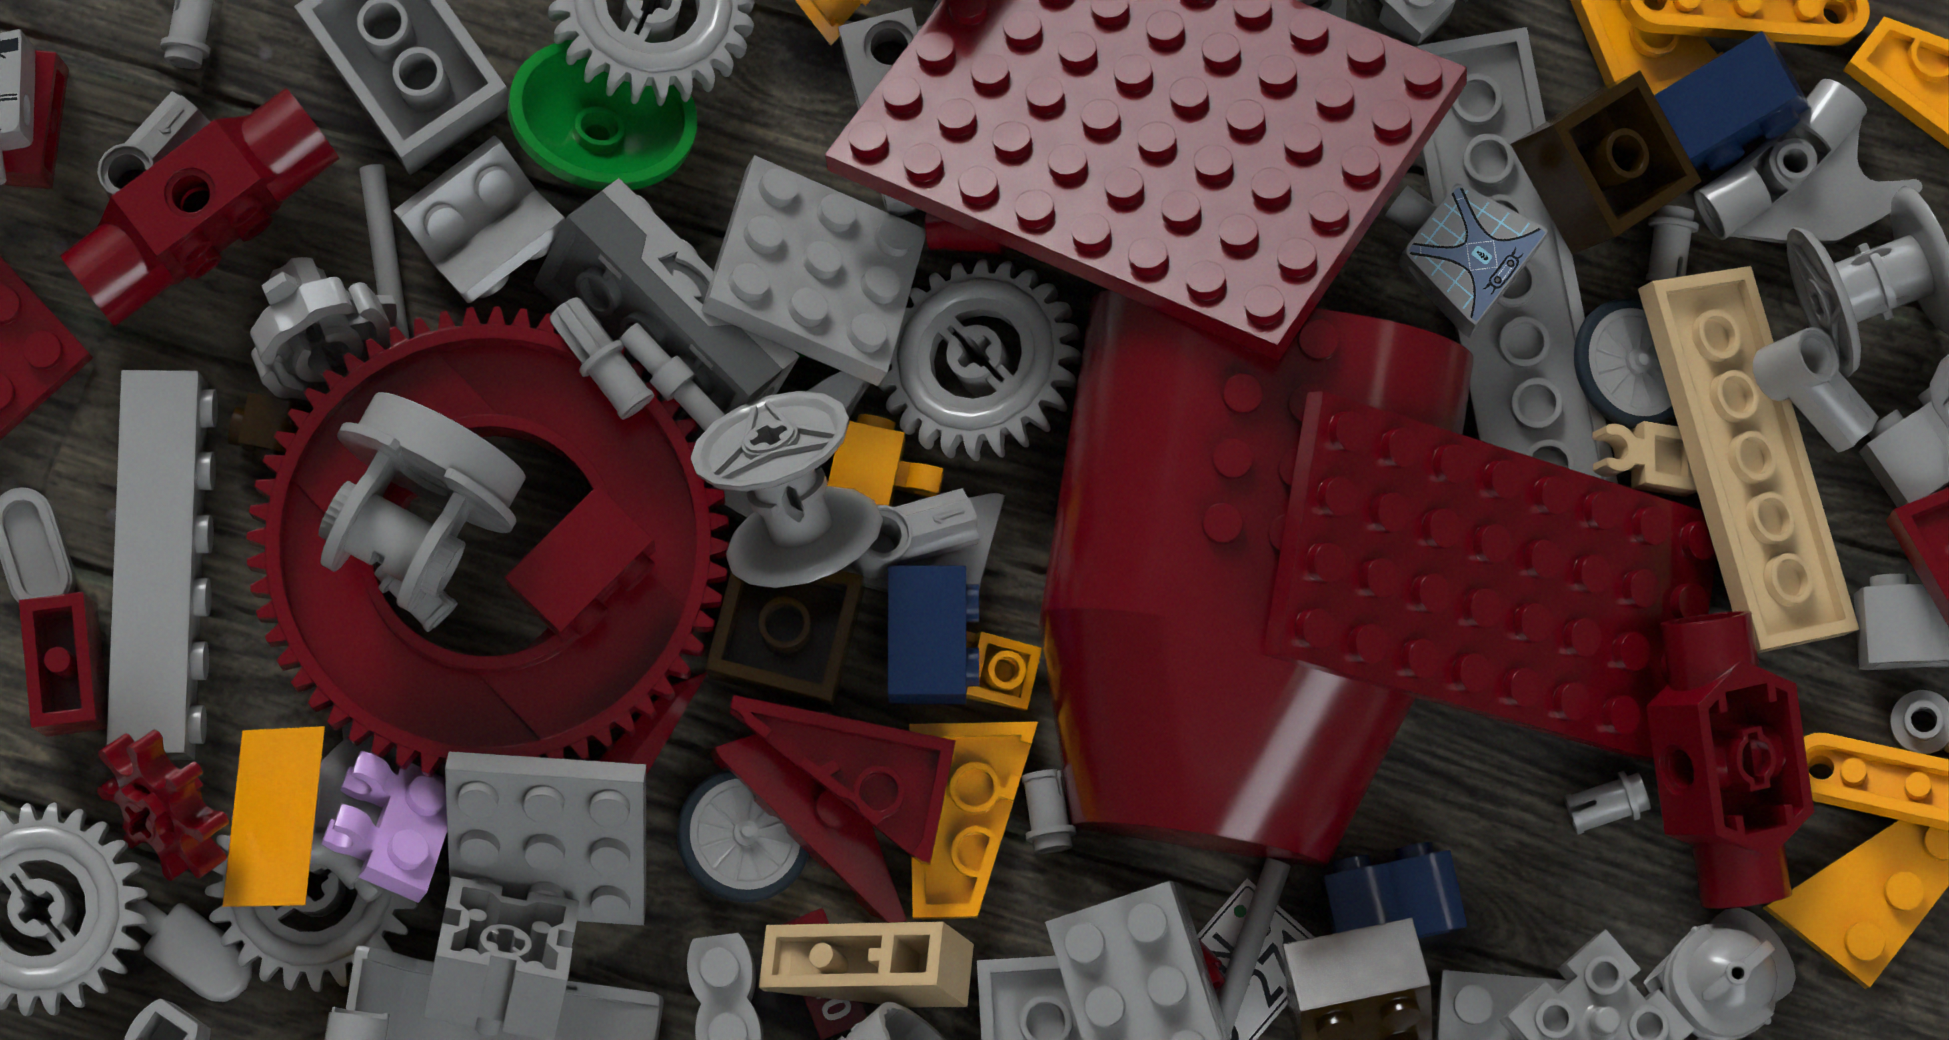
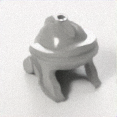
M1742 908L1725 909L1718 914L1709 924L1692 927L1691 931L1680 940L1671 953L1653 969L1643 984L1648 994L1663 987L1664 996L1694 1028L1692 1033L1699 1037L1696 1040H1737L1755 1032L1764 1024L1769 1025L1771 1023L1775 1003L1792 991L1796 975L1794 964L1787 948L1770 926L1752 912ZM1733 968L1740 971L1741 976L1739 980L1733 978L1731 973Z

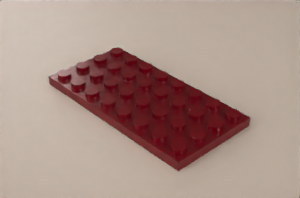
M1326 391L1307 392L1263 655L1654 763L1646 706L1669 683L1660 624L1669 620L1708 614L1717 557L1702 510Z

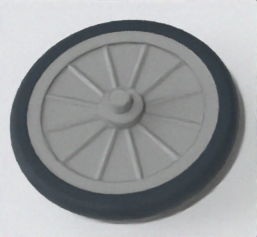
M1617 299L1597 307L1582 323L1574 345L1575 372L1584 395L1601 415L1615 424L1634 429L1637 424L1643 421L1659 424L1667 423L1675 417L1642 301L1637 299Z
M725 770L708 777L694 788L687 797L680 811L677 824L679 853L693 879L713 895L725 900L741 903L763 901L780 894L798 878L805 867L809 854L787 833L786 827L781 820L768 815L754 801L757 797L730 770Z

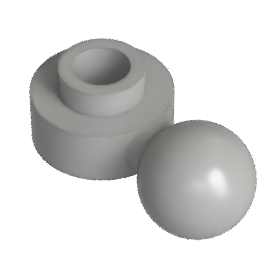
M1928 690L1913 691L1900 698L1895 704L1889 720L1890 735L1899 749L1934 756L1942 750L1949 753V702L1940 694ZM1919 711L1930 713L1935 719L1934 729L1929 732L1916 730L1911 723L1912 715Z

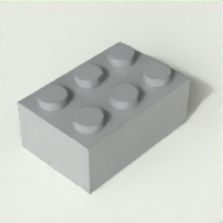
M303 0L294 6L308 32L410 176L508 110L509 92L506 85L445 0Z

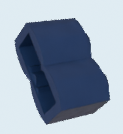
M1432 842L1397 848L1394 850L1397 861L1371 865L1369 855L1354 856L1331 863L1333 874L1325 875L1319 880L1331 934L1409 918L1413 919L1418 939L1451 933L1467 927L1451 851L1434 852Z

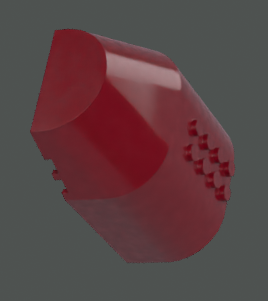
M1112 290L1102 291L1092 297L1039 619V635L1071 825L1081 830L1260 859L1272 858L1285 863L1309 867L1327 868L1416 697L1263 655L1307 392L1326 391L1463 434L1474 360L1473 354L1467 348L1444 336L1406 324L1314 308L1282 357L1277 361Z

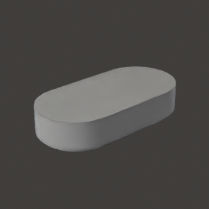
M15 488L3 493L0 496V560L9 589L15 600L19 603V600L74 593L76 574L56 511L51 502L41 493L30 488Z

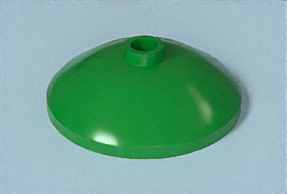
M565 40L562 44L553 43L535 52L521 65L513 79L508 98V118L511 129L524 151L538 165L558 178L595 190H603L619 178L631 190H635L664 180L672 175L687 159L696 136L697 111L692 95L687 102H683L680 92L674 84L668 86L666 100L662 106H658L652 86H645L639 101L633 104L631 102L630 83L627 81H623L613 95L608 96L606 94V86L609 73L603 71L596 75L591 82L586 83L584 81V72L589 58L578 59L573 65L567 64V50L574 40Z

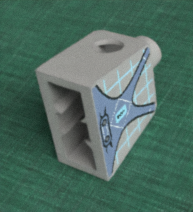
M1458 183L1453 186L1438 207L1410 186H1406L1385 214L1388 219L1414 237L1402 252L1398 262L1400 268L1460 332L1470 338L1536 253L1549 232L1542 225Z

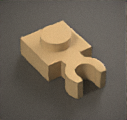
M1643 421L1630 430L1620 424H1609L1592 432V440L1607 442L1614 451V458H1605L1593 464V472L1603 477H1612L1629 470L1631 471L1632 489L1687 497L1697 492L1679 427Z

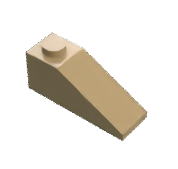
M944 922L766 925L759 988L768 992L873 1004L894 1002L908 1008L967 1007L974 944Z

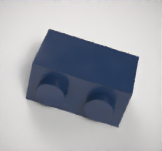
M1763 31L1654 95L1690 161L1700 172L1708 167L1711 171H1717L1733 164L1743 156L1744 150L1742 147L1763 135L1770 139L1784 134L1799 123L1800 118L1798 114L1811 107L1776 44Z
M888 566L889 704H966V686H979V648H966V622H979V584H966V566Z

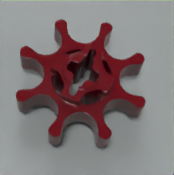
M155 729L135 742L128 733H125L98 751L99 758L115 775L97 788L98 795L101 799L112 801L121 808L124 818L122 827L127 833L123 836V840L128 843L130 849H133L142 842L154 848L161 861L162 874L167 880L172 881L189 868L193 875L200 879L227 859L225 852L213 841L211 836L229 824V819L223 811L213 810L204 803L201 794L203 784L198 778L202 775L203 771L198 763L193 761L183 769L175 767L166 755L161 733Z

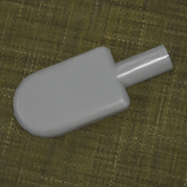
M145 898L129 904L130 911L141 914L148 919L147 924L138 925L152 936L144 947L145 956L199 996L210 1001L226 1002L237 998L247 988L252 978L253 964L251 963L247 967L239 966L238 957L243 946L240 943L230 947L222 946L221 938L225 932L184 903H178L167 915Z

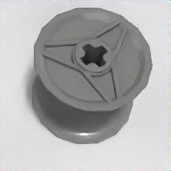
M1907 186L1901 187L1891 201L1890 221L1894 238L1892 242L1871 250L1867 243L1861 244L1856 247L1855 256L1834 263L1826 248L1813 233L1803 228L1794 227L1787 234V257L1791 278L1809 328L1816 327L1822 329L1830 336L1839 354L1840 367L1838 371L1846 378L1851 376L1860 366L1861 341L1858 322L1877 315L1884 321L1894 318L1893 309L1917 300L1923 312L1934 326L1949 335V244L1929 205L1915 189Z
M805 391L769 395L741 405L714 421L696 440L691 461L698 477L718 489L748 491L747 498L754 513L750 514L734 531L726 553L732 574L746 583L778 588L815 581L838 572L860 558L878 538L883 518L875 501L855 489L827 486L828 481L823 469L815 470V468L825 463L843 444L849 425V417L840 401L824 393Z

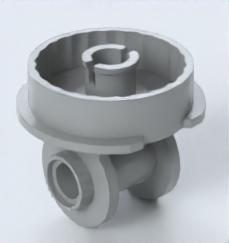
M378 392L374 395L358 424L351 422L343 423L338 431L337 437L342 445L367 465L368 469L357 484L350 481L344 483L330 503L318 533L319 537L326 540L320 563L333 572L341 568L350 555L369 565H373L375 562L382 564V572L402 582L397 596V605L411 612L419 605L426 593L437 598L444 590L454 574L465 549V542L458 539L457 536L466 521L478 527L499 533L511 532L516 524V517L509 507L525 481L526 476L524 472L498 448L446 416L409 399L390 393ZM390 482L406 488L425 500L443 508L444 510L435 523L432 524L383 498L382 496Z

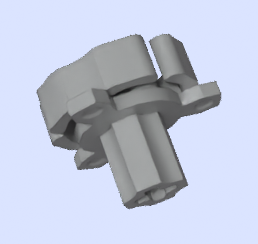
M307 257L291 258L286 265L273 270L270 279L261 285L270 306L261 313L255 325L251 328L250 335L255 345L251 352V357L263 385L276 397L308 401L304 394L307 388L327 394L330 389L323 376V372L329 369L342 377H346L348 371L343 358L346 353L349 352L361 361L366 362L369 360L365 341L370 338L385 350L389 348L387 342L390 333L389 328H391L390 324L396 322L397 318L396 302L393 295H375L367 284L362 282L352 284L348 288V292L340 278H327L324 270L316 267L313 259Z

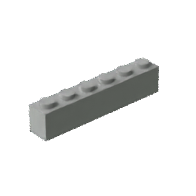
M121 370L107 745L125 733H128L135 742L155 729L163 737L164 750L169 760H195L196 744L205 743L207 732L205 705H197L198 680H206L209 671L208 643L206 641H199L200 616H209L211 610V583L209 578H202V553L212 552L214 540L213 518L211 515H204L205 490L214 489L216 480L214 452H206L207 427H216L218 396L216 389H208L209 383L199 371Z

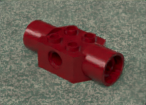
M284 88L249 115L214 119L113 194L98 227L62 253L60 257L113 326L116 327L169 286L179 284L188 276L194 280L210 272L221 261L222 256L220 252L239 238L245 242L262 233L273 221L271 214L281 207L284 200L340 158L307 112L290 91ZM208 202L201 210L193 212L199 205Z
M1751 611L1719 612L1662 622L1660 625L1669 683L1646 708L1664 833L1692 845L1701 907L1735 908L1788 898L1792 895L1785 842L1814 813L1796 683L1759 667Z

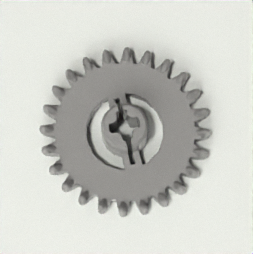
M556 0L549 6L548 19L551 22H556L559 19L564 20L554 31V42L556 44H562L565 40H574L567 50L566 62L568 65H573L578 59L589 58L584 72V81L586 83L591 82L596 75L605 71L609 73L606 86V94L608 96L613 95L623 81H627L630 83L631 102L633 104L639 101L645 86H652L658 106H662L665 103L669 85L674 84L680 92L683 102H687L692 93V78L699 81L706 92H710L715 82L713 68L720 70L721 75L724 77L731 75L734 64L728 52L733 53L734 57L739 59L745 55L747 44L743 37L751 35L754 28L752 19L747 15L753 9L754 0H695L698 12L696 21L685 34L672 41L670 40L674 36L682 0H660L659 8L654 10L652 15L648 14L640 33L642 18L647 15L648 11H653L657 0H624L620 18L621 30L609 15L606 0Z
M981 259L977 261L973 273L967 274L963 265L956 263L952 266L950 280L945 281L935 272L929 276L931 286L929 292L926 293L916 287L910 290L909 295L914 306L911 309L905 308L888 369L890 371L887 372L879 384V388L885 393L894 392L886 402V409L890 414L898 416L902 411H905L900 420V428L905 434L912 435L916 428L921 426L919 442L925 449H931L934 446V441L941 435V449L948 458L952 459L955 457L956 448L961 441H964L967 454L973 461L977 462L980 459L982 443L988 440L994 452L1003 458L1005 456V435L1011 434L1023 447H1028L1029 440L1025 428L1028 422L1033 423L1046 432H1049L1051 429L1048 420L1042 412L1045 406L1056 408L1062 412L1067 411V405L1057 393L1056 388L1069 387L1077 389V379L1063 366L1072 363L1075 365L1081 364L1082 355L1076 348L1064 344L1071 340H1080L1081 332L1074 324L1061 323L1064 319L1072 317V308L1066 302L1051 303L1058 297L1056 287L1050 283L1036 287L1039 283V278L1034 270H1025L1015 278L1016 269L1011 261H1005L992 274L988 261ZM978 316L1000 318L1015 327L1020 335L1022 355L1016 373L1013 358L993 330L982 325L964 327L960 322ZM954 332L966 342L978 359L983 358L989 362L1002 381L1001 383L985 366L980 367L974 363L961 342L952 335ZM942 339L948 343L946 355L949 366L965 389L979 398L970 399L954 396L942 388L937 381L934 359L938 344Z
M55 802L48 805L41 820L38 819L35 808L31 804H24L20 811L19 823L17 824L13 822L6 812L0 811V886L4 882L11 891L7 903L8 917L13 927L20 933L43 941H49L56 950V952L50 955L27 956L16 952L0 935V1010L8 1007L15 994H17L19 1010L24 1016H31L33 1014L38 997L41 998L46 1011L54 1016L60 1012L61 994H64L75 1007L83 1008L85 1006L83 985L87 984L102 994L108 992V986L101 973L104 968L119 974L127 973V967L116 955L118 949L133 951L141 949L140 943L125 933L127 927L145 925L148 922L145 916L129 910V904L148 896V892L145 889L126 886V881L139 873L141 866L134 862L117 864L118 858L128 848V843L124 840H116L103 846V840L109 831V825L106 822H98L84 832L87 814L82 809L73 811L64 823H62L61 807ZM50 861L64 866L77 877L85 894L86 909L83 923L77 935L72 931L77 918V903L72 893L65 887L41 878L32 879L23 866L34 862ZM16 876L22 882L21 884L25 887L26 890H23L17 883V881L14 879ZM30 892L39 897L54 901L48 907V912L52 917L50 921L55 927L33 919L39 910L34 903L36 898Z
M219 835L216 839L217 843L229 853L230 836ZM228 857L223 863L213 869V871L223 875V881L208 886L205 889L207 896L223 899ZM310 864L309 872H313L320 878L328 876V879L321 885L325 895L320 900L316 901L307 895L306 905L281 906L276 909V906H220L210 914L209 919L214 923L231 922L232 924L221 938L222 946L230 947L244 942L245 945L238 957L239 966L247 967L261 957L259 977L263 982L270 981L273 975L280 968H283V979L286 989L294 990L302 973H306L312 990L321 992L325 972L328 971L331 972L340 986H348V965L353 963L355 950L358 945L393 952L383 937L385 933L391 932L407 935L409 932L408 928L395 917L396 911L415 910L418 904L389 890H386L373 901H364L357 895L351 911L338 924L319 932H299L285 926L280 920L295 910L310 917L326 916L333 913L342 904L346 895L345 884L331 870L323 865Z

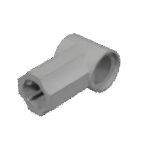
M172 91L125 143L113 146L100 159L97 174L108 199L110 200V197L120 190L116 185L121 175L130 170L146 171L211 121L185 97Z
M1816 327L1803 329L1762 347L1755 353L1753 373L1762 392L1770 399L1776 401L1790 399L1837 453L1854 447L1862 437L1872 431L1879 418L1838 371L1840 364L1836 345L1822 329Z
M963 488L897 507L877 505L883 518L880 532L890 537L894 544V550L888 553H880L869 547L860 558L850 564L854 570L863 576L872 579L884 578L888 576V566H903L977 545L980 536L977 516L971 499L967 497Z

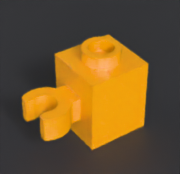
M859 414L857 422L849 421L843 444L835 451L827 486L855 489L874 500L876 505L892 507L896 490L923 498L940 495L944 474L943 468L902 461L906 445L905 432L895 431L896 423L894 421L879 416Z

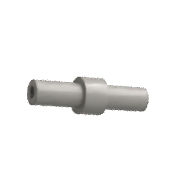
M639 323L631 326L621 336L619 340L653 376L650 383L667 401L674 398L704 431L714 421L725 415L695 384L693 379L696 374L679 356L671 358Z

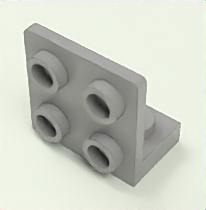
M495 135L393 210L433 266L467 303L474 301L476 298H485L496 293L508 281V274L528 259L535 260L548 254L565 222L563 215L533 187L504 144Z

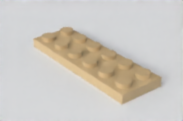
M1747 266L1656 280L1638 288L1732 611L1752 612L1757 654L1844 636L1859 630L1792 401L1790 399L1782 401L1770 399L1758 386L1753 373L1755 353L1762 347L1774 343L1752 267Z

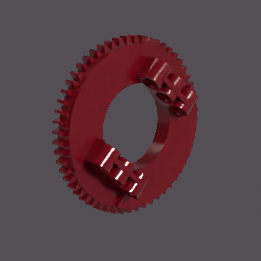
M474 307L466 309L463 324L459 327L455 326L447 311L440 312L437 331L431 332L423 319L419 317L414 319V338L407 339L394 326L389 328L390 348L385 350L372 338L366 340L369 360L363 362L348 352L343 356L349 373L346 377H342L329 369L323 372V376L330 389L327 394L307 388L304 394L313 408L311 413L291 408L288 416L297 427V433L277 431L274 435L277 443L286 451L285 455H265L263 459L265 466L276 475V478L256 480L254 487L258 493L270 501L250 506L249 513L252 518L265 524L266 527L247 532V540L250 545L265 551L247 558V566L252 572L267 575L251 584L250 590L256 598L272 599L256 610V614L261 623H279L265 635V639L270 647L288 646L276 661L283 671L301 667L291 681V684L298 693L316 687L308 701L309 706L316 713L334 705L327 723L335 731L352 721L348 737L351 743L358 746L370 736H373L372 754L383 758L394 747L397 749L396 764L404 770L408 768L416 757H420L422 773L427 777H432L441 763L446 764L449 752L565 759V753L572 750L580 760L590 761L589 742L593 740L597 741L609 752L614 749L611 729L617 727L632 737L636 734V729L631 714L636 711L651 720L657 716L650 699L653 694L668 700L674 698L675 692L667 680L668 675L684 679L690 677L691 670L681 656L682 654L702 657L705 651L704 645L693 633H713L715 622L703 610L706 608L722 607V595L711 589L709 585L727 582V569L713 563L712 560L725 557L729 543L712 536L728 530L729 521L728 516L711 513L712 510L726 503L724 490L706 488L710 483L698 477L691 461V455L696 442L688 441L698 431L697 422L693 418L675 421L683 410L682 406L674 398L670 401L660 402L662 395L650 382L645 383V385L654 393V398L637 413L622 420L618 416L617 410L590 375L586 377L581 375L579 368L582 364L563 338L556 334V330L550 321L552 314L549 313L545 314L535 329L531 328L527 309L520 308L512 325H506L500 307H493L487 324H480ZM624 346L621 353L626 358L627 352L626 347ZM637 361L631 366L640 379L644 381L647 370ZM378 392H384L409 399L432 409L464 426L481 438L493 436L509 437L539 445L566 461L578 472L591 491L599 485L654 539L656 551L649 558L655 565L647 576L630 591H627L621 585L603 603L609 609L605 617L582 638L574 632L563 642L550 628H547L523 651L500 656L466 655L439 647L411 630L392 610L384 593L378 589L380 581L374 575L377 570L376 562L373 565H369L350 555L342 567L335 572L322 566L320 563L326 540L319 537L318 533L330 503L344 483L350 481L357 484L368 469L367 465L342 445L337 437V433L343 423L351 422L358 424L374 395ZM390 482L382 497L406 509L410 502L418 497V495Z

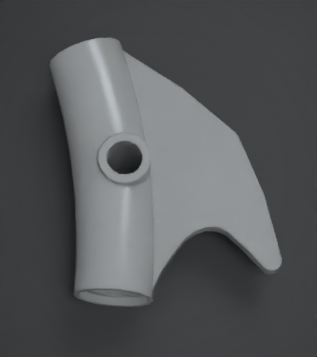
M1822 79L1806 98L1811 107L1798 114L1800 121L1796 126L1782 135L1766 139L1728 171L1694 192V199L1703 221L1720 240L1730 236L1787 243L1789 231L1794 227H1799L1813 233L1822 244H1834L1880 222L1890 215L1892 198L1901 187H1910L1919 194L1922 190V183L1917 179L1878 182L1870 180L1863 174L1857 159L1858 139L1861 122L1867 114V108L1864 102L1846 86L1831 79ZM1785 166L1791 168L1794 173L1787 170Z

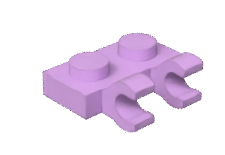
M360 751L354 767L349 766L340 791L354 799L367 801L382 807L377 824L375 826L371 818L360 809L342 804L336 820L331 819L329 821L321 844L334 852L347 854L364 861L359 878L419 903L428 891L447 833L445 777L436 773L432 777L424 776L422 767L413 763L406 770L397 767L393 773L385 760L372 753Z

